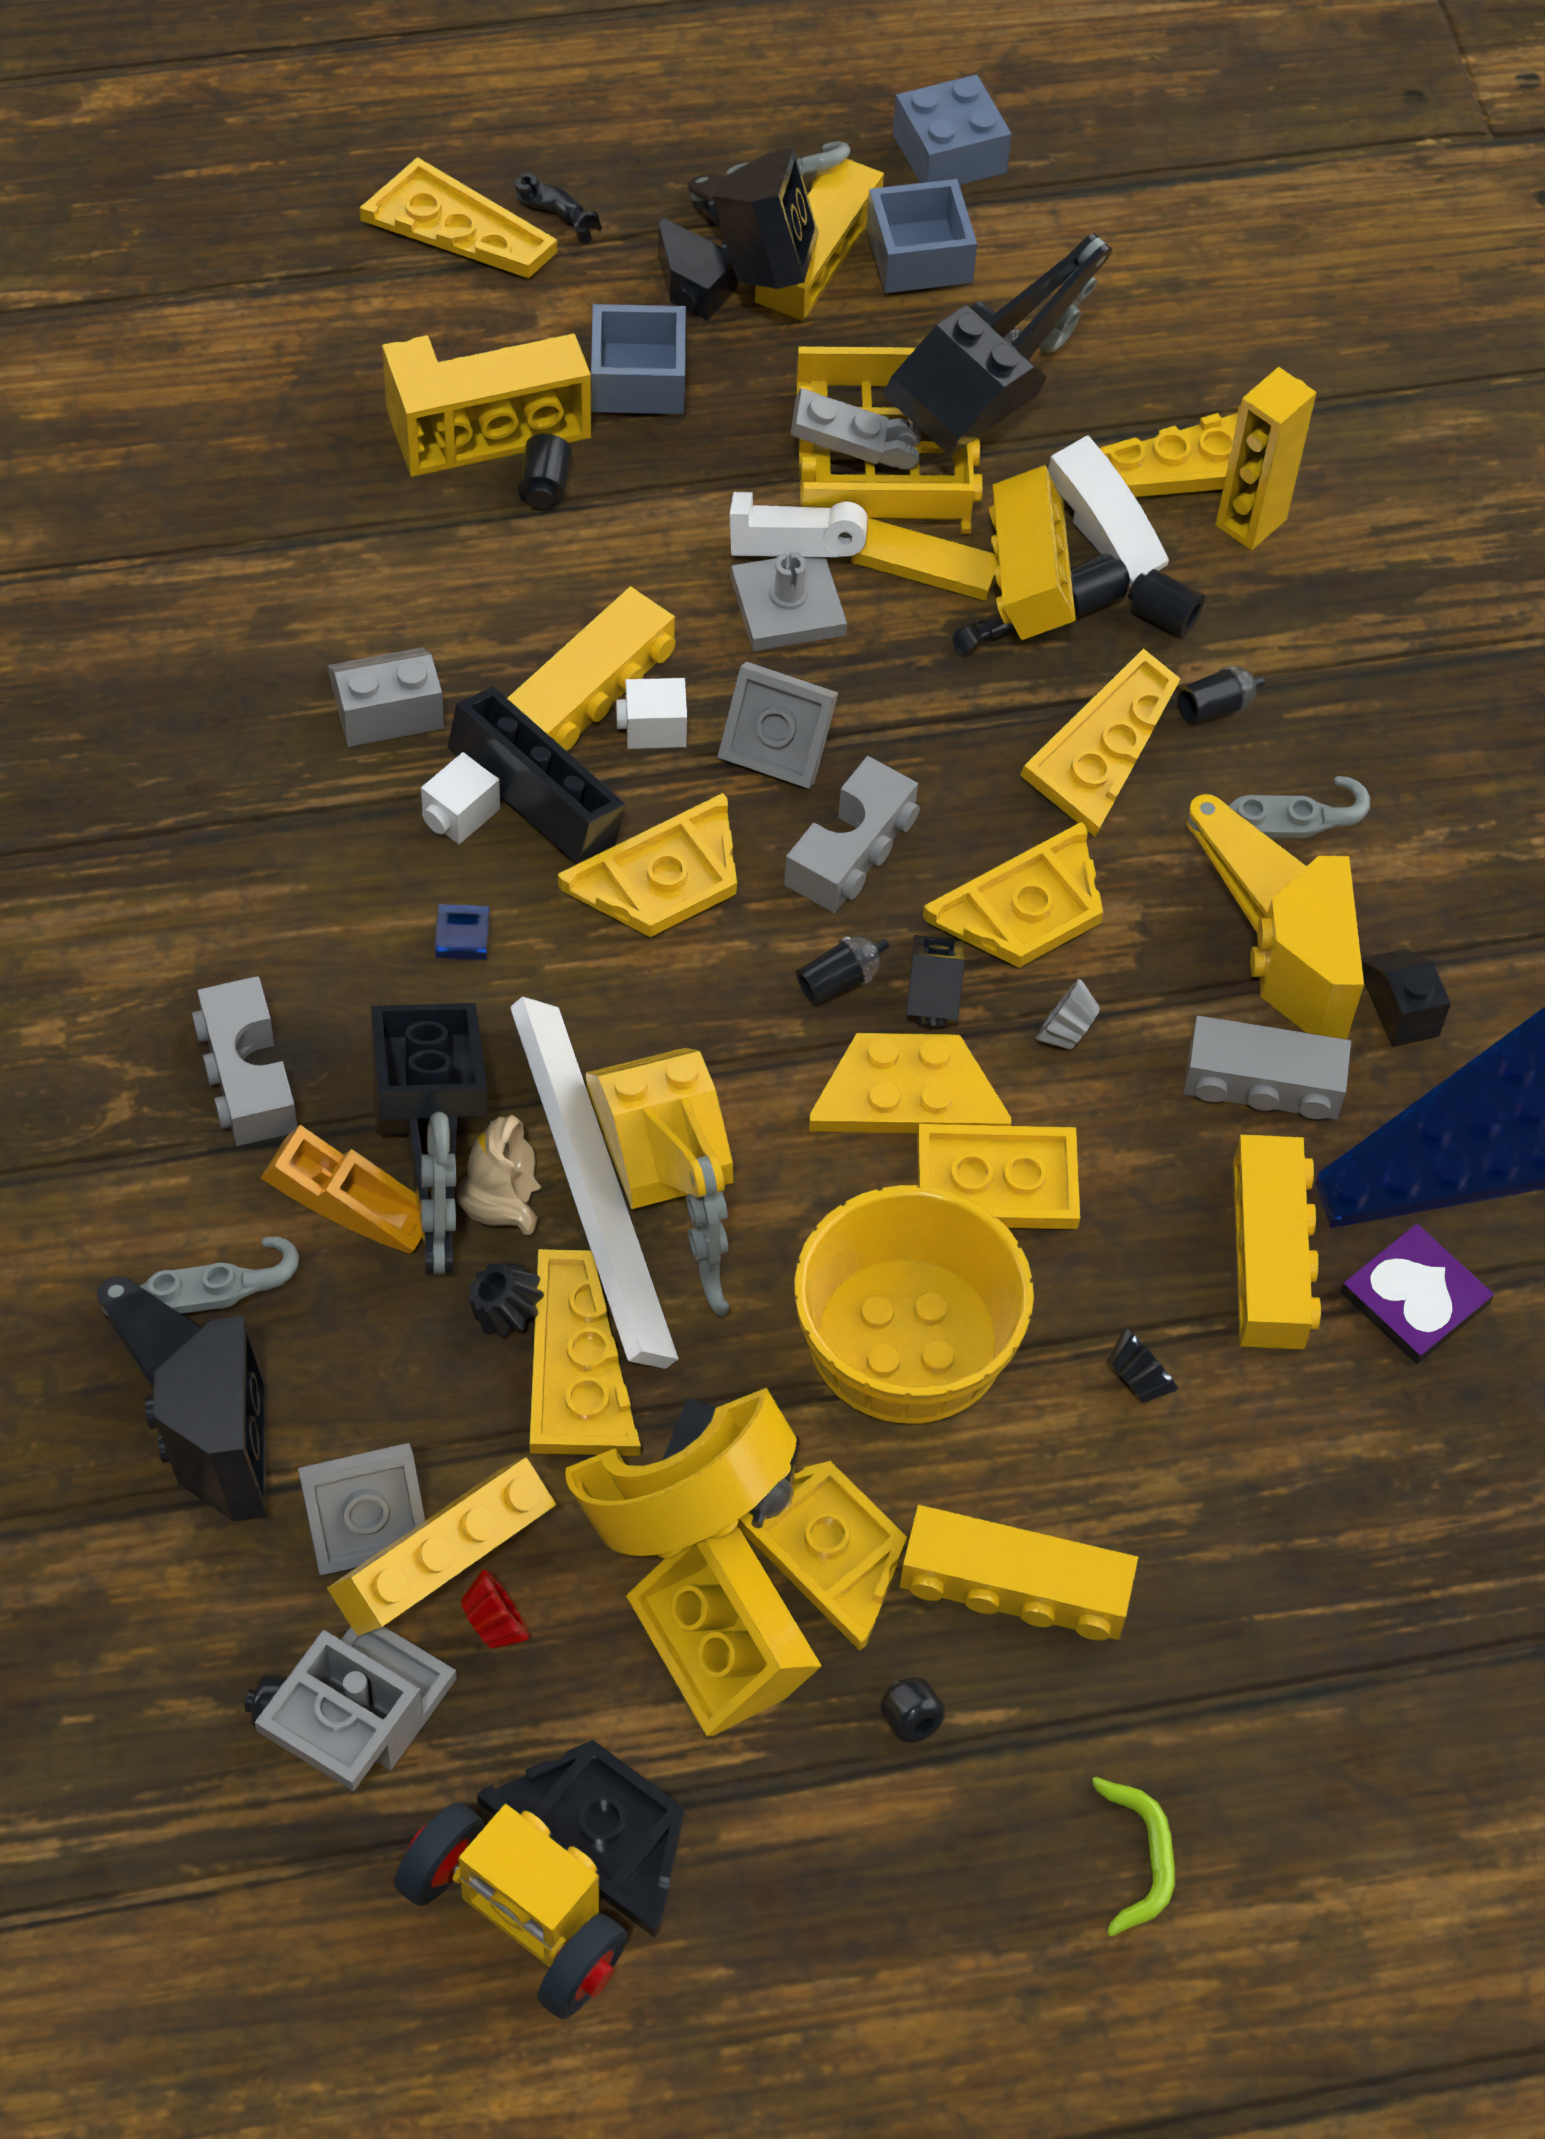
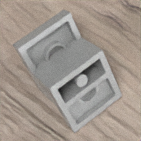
M384 1626L357 1636L352 1627H350L341 1640L323 1630L255 1721L256 1731L354 1792L375 1761L389 1770L393 1769L457 1680L456 1670Z

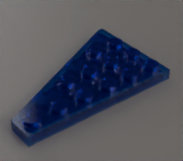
M1545 1007L1318 1173L1315 1184L1330 1228L1545 1189Z

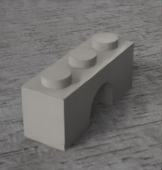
M867 756L843 785L840 792L838 818L856 829L846 833H836L813 822L786 856L784 885L836 913L847 898L853 900L859 894L865 883L866 873L874 864L880 866L886 860L892 849L893 839L900 830L907 832L914 824L920 807L916 805L918 783Z
M259 976L197 990L201 1010L191 1012L198 1043L209 1042L211 1053L203 1055L209 1084H220L223 1096L214 1098L221 1129L231 1127L236 1146L290 1134L298 1126L295 1104L283 1061L267 1065H253L243 1060L247 1055L256 1050L274 1046L271 1018Z

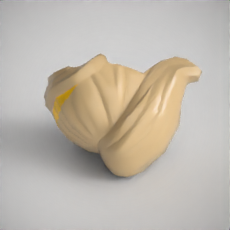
M513 1115L498 1117L490 1122L488 1128L477 1137L472 1147L467 1164V1174L456 1187L457 1203L474 1221L492 1227L518 1226L523 1234L530 1235L534 1232L538 1216L529 1207L528 1202L531 1194L540 1191L542 1188L535 1178L536 1157L534 1148L523 1138V1122Z

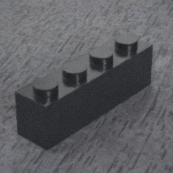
M494 686L456 703L448 748L456 756L464 752L499 779L500 795L571 860L579 864L616 846L626 803Z

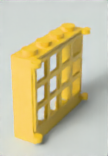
M798 346L797 395L801 388L828 397L827 386H861L862 407L858 408L888 417V419L903 418L912 423L898 408L872 407L871 386H887L891 376L916 348ZM798 438L801 507L832 508L839 502L848 501L861 506L870 519L960 520V533L971 534L973 503H981L982 474H974L973 466H979L980 462L979 438L971 441L953 454L954 476L920 475L919 460L914 468H910V475H875V464L865 461V475H832L830 471V452L839 451ZM920 441V443H917V446H913L918 450V453H946L934 441Z

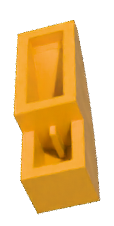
M301 1125L285 1138L261 1176L262 1180L314 1212L384 1245L410 1254L415 1250L422 1238L415 1192L354 1150L350 1149L343 1155Z

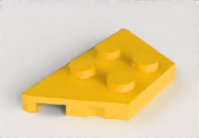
M722 793L558 873L559 888L572 897L649 937L736 895L737 878L732 854L733 844L729 829L727 797Z
M1080 822L926 904L923 910L924 920L1018 968L1101 924L1103 908L1100 893L1095 887L1096 873L1093 859L1090 860L1087 848L1088 834L1086 826L1083 822Z
M856 1033L812 1109L809 1118V1132L917 1133L919 1124L1011 1126V1116L960 1035Z
M831 1461L804 1467L802 1471L794 1473L791 1495L786 1500L780 1502H768L761 1528H755L751 1524L755 1507L739 1519L736 1527H739L741 1532L861 1651L867 1645L905 1549L907 1536Z

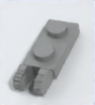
M801 388L795 398L790 434L874 464L879 462L891 467L910 470V468H914L918 464L919 453L913 446H917V443H920L922 431L913 422L909 423L908 420L903 418L888 420V417Z

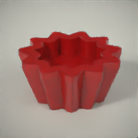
M487 1569L482 1570L460 1600L462 1603L461 1607L475 1632L490 1649L526 1641L531 1634L526 1627L525 1619L518 1611L516 1603L510 1598L504 1586L498 1582L492 1572L489 1573Z

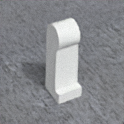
M734 492L729 514L731 556H779L785 553L789 557L791 552L799 553L803 557L852 556L860 552L865 546L868 527L867 513L858 504L848 501L839 502L832 508L753 505V493Z

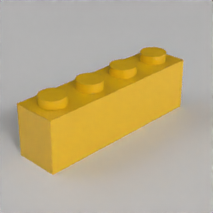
M846 159L841 164L816 174L808 198L819 233L805 282L780 289L755 285V303L798 320H805L866 229L869 189L883 187V172Z
M1280 367L1276 368L1242 398L1216 520L1218 528L1250 550L1256 548L1287 520L1317 393L1302 380L1293 377Z
M1046 465L993 484L994 505L989 506V513L997 534L991 537L994 552L999 560V565L994 566V574L1002 591V596L997 597L996 602L1003 622L1006 625L1012 623L1021 640L1076 621L1064 503Z
M630 586L507 699L568 751L574 746L580 733L593 721H601L609 712L612 704L626 692V679H642L644 674L656 663H663L669 658L676 644L674 639L675 616Z
M1240 1135L1233 1159L1240 1347L1304 1350L1310 1331L1319 1329L1321 1318L1320 1298L1311 1297V1282H1316L1318 1276L1317 1250H1309V1236L1314 1235L1316 1226L1315 1204H1307L1306 1190L1312 1189L1314 1164L1312 1158H1305L1304 1137Z
M527 1457L490 1475L327 1587V1590L357 1636L363 1635L386 1625L557 1504Z
M918 1505L903 1563L899 1588L910 1590L913 1595L924 1600L938 1601L944 1598L965 1603L969 1609L978 1613L994 1614L998 1611L1019 1616L1024 1622L1037 1627L1057 1625L1073 1629L1079 1635L1091 1640L1100 1641L1108 1638L1119 1640L1126 1619L1138 1556Z

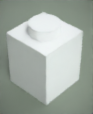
M685 678L626 679V699L616 700L617 729L627 730V749L686 747L687 706Z
M464 752L421 787L422 816L426 824L434 832L446 834L457 844H461L500 810L499 779Z

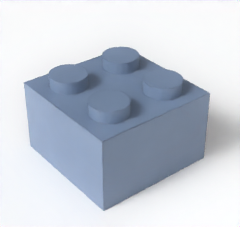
M977 74L896 94L892 134L920 183L958 179L959 185L1007 173L1012 133Z
M958 179L869 189L866 230L884 293L973 283L977 241Z
M593 304L591 412L684 414L686 306Z

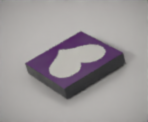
M1418 1223L1346 1280L1340 1291L1416 1364H1419L1491 1304L1494 1294Z

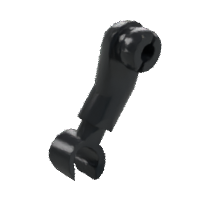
M523 173L521 178H516L514 186L520 203L531 208L556 213L567 224L574 225L577 239L581 244H587L592 240L590 229L602 230L598 213L592 210L584 212L582 206L567 191L540 183L533 173Z
M997 612L979 620L977 626L973 622L954 631L952 640L959 656H962L979 640L990 641L1015 629L1012 623L1006 625L1000 613ZM1054 629L1049 630V631H1046V632H1043V633L1038 634V635H1035V636H1036V637L1042 636V635H1044V634H1047V633L1053 631Z

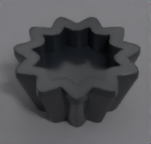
M505 1262L499 1265L489 1264L485 1271L477 1272L476 1280L469 1285L472 1291L469 1295V1302L474 1318L481 1323L485 1334L497 1331L500 1337L505 1338L512 1329L519 1332L523 1331L526 1320L538 1315L536 1304L545 1295L544 1292L537 1289L540 1282L539 1275L529 1273L524 1265Z
M1126 1328L1107 1360L1113 1372L1142 1403L1176 1391L1179 1387L1175 1384L1174 1379L1167 1373L1148 1348Z

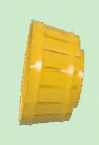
M897 1185L884 1187L880 1191L875 1189L862 1193L846 1201L844 1206L839 1205L827 1214L816 1226L817 1230L812 1231L803 1246L799 1256L800 1264L797 1263L794 1279L795 1297L800 1327L809 1345L811 1357L819 1374L833 1392L851 1407L866 1415L891 1423L923 1424L938 1421L963 1411L979 1400L993 1385L998 1374L1012 1360L1026 1333L1030 1322L1029 1317L1032 1314L1034 1293L1033 1283H1030L1032 1275L1025 1254L1021 1247L1018 1248V1241L1010 1230L997 1217L993 1218L991 1212L964 1196L962 1198L958 1197V1194L941 1188L928 1186L918 1188V1185Z

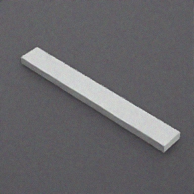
M521 997L510 1006L627 1360L666 1369L678 1360V1356L559 1007Z

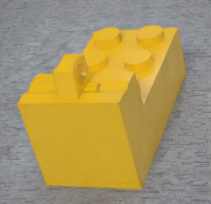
M575 333L442 362L437 361L428 335L413 338L406 342H393L382 345L386 407L410 477L524 453L527 440L537 434H553L563 438L568 443L591 438V374Z

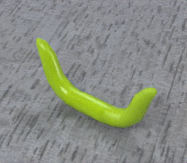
M1094 1777L1092 1782L1098 1793L1110 1802L1134 1810L1142 1817L1148 1830L1153 1884L1150 1892L1143 1900L1121 1910L1110 1922L1108 1935L1114 1937L1129 1928L1156 1918L1169 1904L1175 1887L1172 1838L1168 1819L1157 1801L1142 1790Z

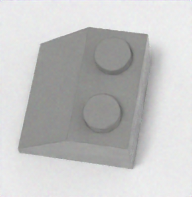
M423 647L327 665L348 747L444 729L441 686L432 655Z

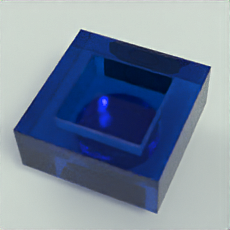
M438 904L435 957L487 960L490 906Z

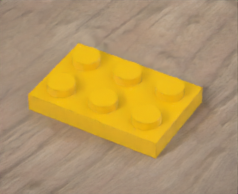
M918 1125V1188H923V1186L941 1188L958 1194V1197L962 1198L964 1196L992 1213L993 1218L997 1217L1007 1228L1078 1229L1080 1203L1076 1127Z

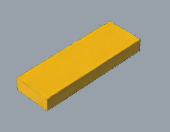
M868 518L865 546L860 552L851 556V563L987 601L996 579L994 566L999 565L996 554Z

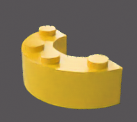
M764 1388L717 1407L711 1423L700 1437L684 1450L663 1461L645 1466L626 1465L616 1448L567 1467L565 1477L570 1491L606 1546L616 1552L631 1556L658 1555L660 1558H670L681 1552L685 1547L709 1537L714 1539L721 1538L732 1532L738 1525L739 1519L753 1509L779 1481L789 1474L791 1470L790 1462L796 1448L797 1438L767 1388Z

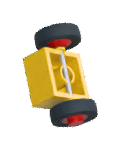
M459 1802L449 1805L414 1836L395 1874L394 1887L410 1902L418 1906H424L438 1897L453 1881L457 1884L461 1882L462 1899L550 1967L539 1987L537 2000L554 2016L562 2020L569 2018L591 1997L595 1998L606 1987L615 1972L614 1966L624 1949L628 1936L622 1926L604 1914H599V1875L595 1873L597 1871L595 1864L579 1849L570 1846L565 1850L549 1837L551 1833L548 1827L538 1817L528 1811H523L519 1814L505 1803L484 1827V1821L467 1806Z

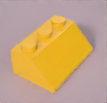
M736 1527L724 1537L716 1539L709 1537L685 1547L673 1557L665 1558L626 1595L706 1736H714L785 1700L821 1667L820 1662L739 1527Z

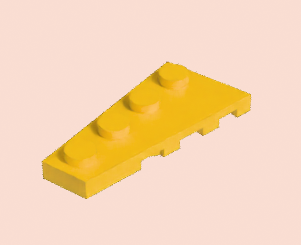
M418 157L360 207V219L363 222L526 278H530L557 253V239Z
M1240 407L1238 408V413L1221 418L1219 413L1202 417L1199 425L1178 430L1175 425L1159 430L1158 436L1155 438L1140 441L1135 437L1099 449L1125 481L1134 497L1221 490L1224 487Z
M1142 649L1024 765L1020 776L1077 823L1083 822L1087 831L1096 837L1173 695L1180 678L1145 649Z
M538 1249L537 1275L540 1276V1282L537 1289L544 1292L545 1295L536 1304L538 1315L535 1317L530 1454L599 1455L616 1448L620 1456H641L638 1432L634 1426L631 1404L626 1385H624L618 1361V1352L614 1337H612L607 1317V1308L592 1252L586 1250Z

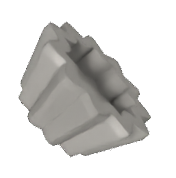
M1078 979L1075 984H1072L1066 994L1062 996L1039 1029V1033L1035 1037L1036 1040L1072 1050L1087 1032L1100 1012V1007L1082 980Z

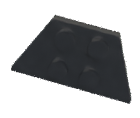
M594 1740L568 1750L561 1759L555 1761L546 1760L526 1769L525 1776L498 1788H494L492 1784L483 1788L478 1793V1805L493 1816L506 1803L519 1814L523 1811H528L538 1817L548 1827L551 1833L549 1837L565 1850L570 1846L575 1847L592 1860L597 1868L595 1873L599 1875V1896L654 1938L660 1932L684 1819L685 1808Z

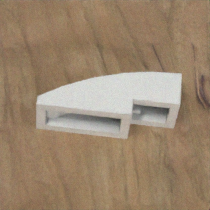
M1088 435L1050 457L1048 471L1061 496L1075 510L1073 523L1102 555L1109 553L1115 559H1120L1125 564L1130 576V587L1140 573L1147 575L1152 569L1159 571L1168 565L1169 559L1141 506L1111 462Z

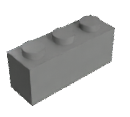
M1197 1015L1189 1046L1183 1095L1196 1096L1207 1102L1226 1101L1250 1105L1252 1108L1262 1111L1275 1109L1300 1113L1311 1119L1330 1118L1337 1120L1346 1094L1351 1040Z

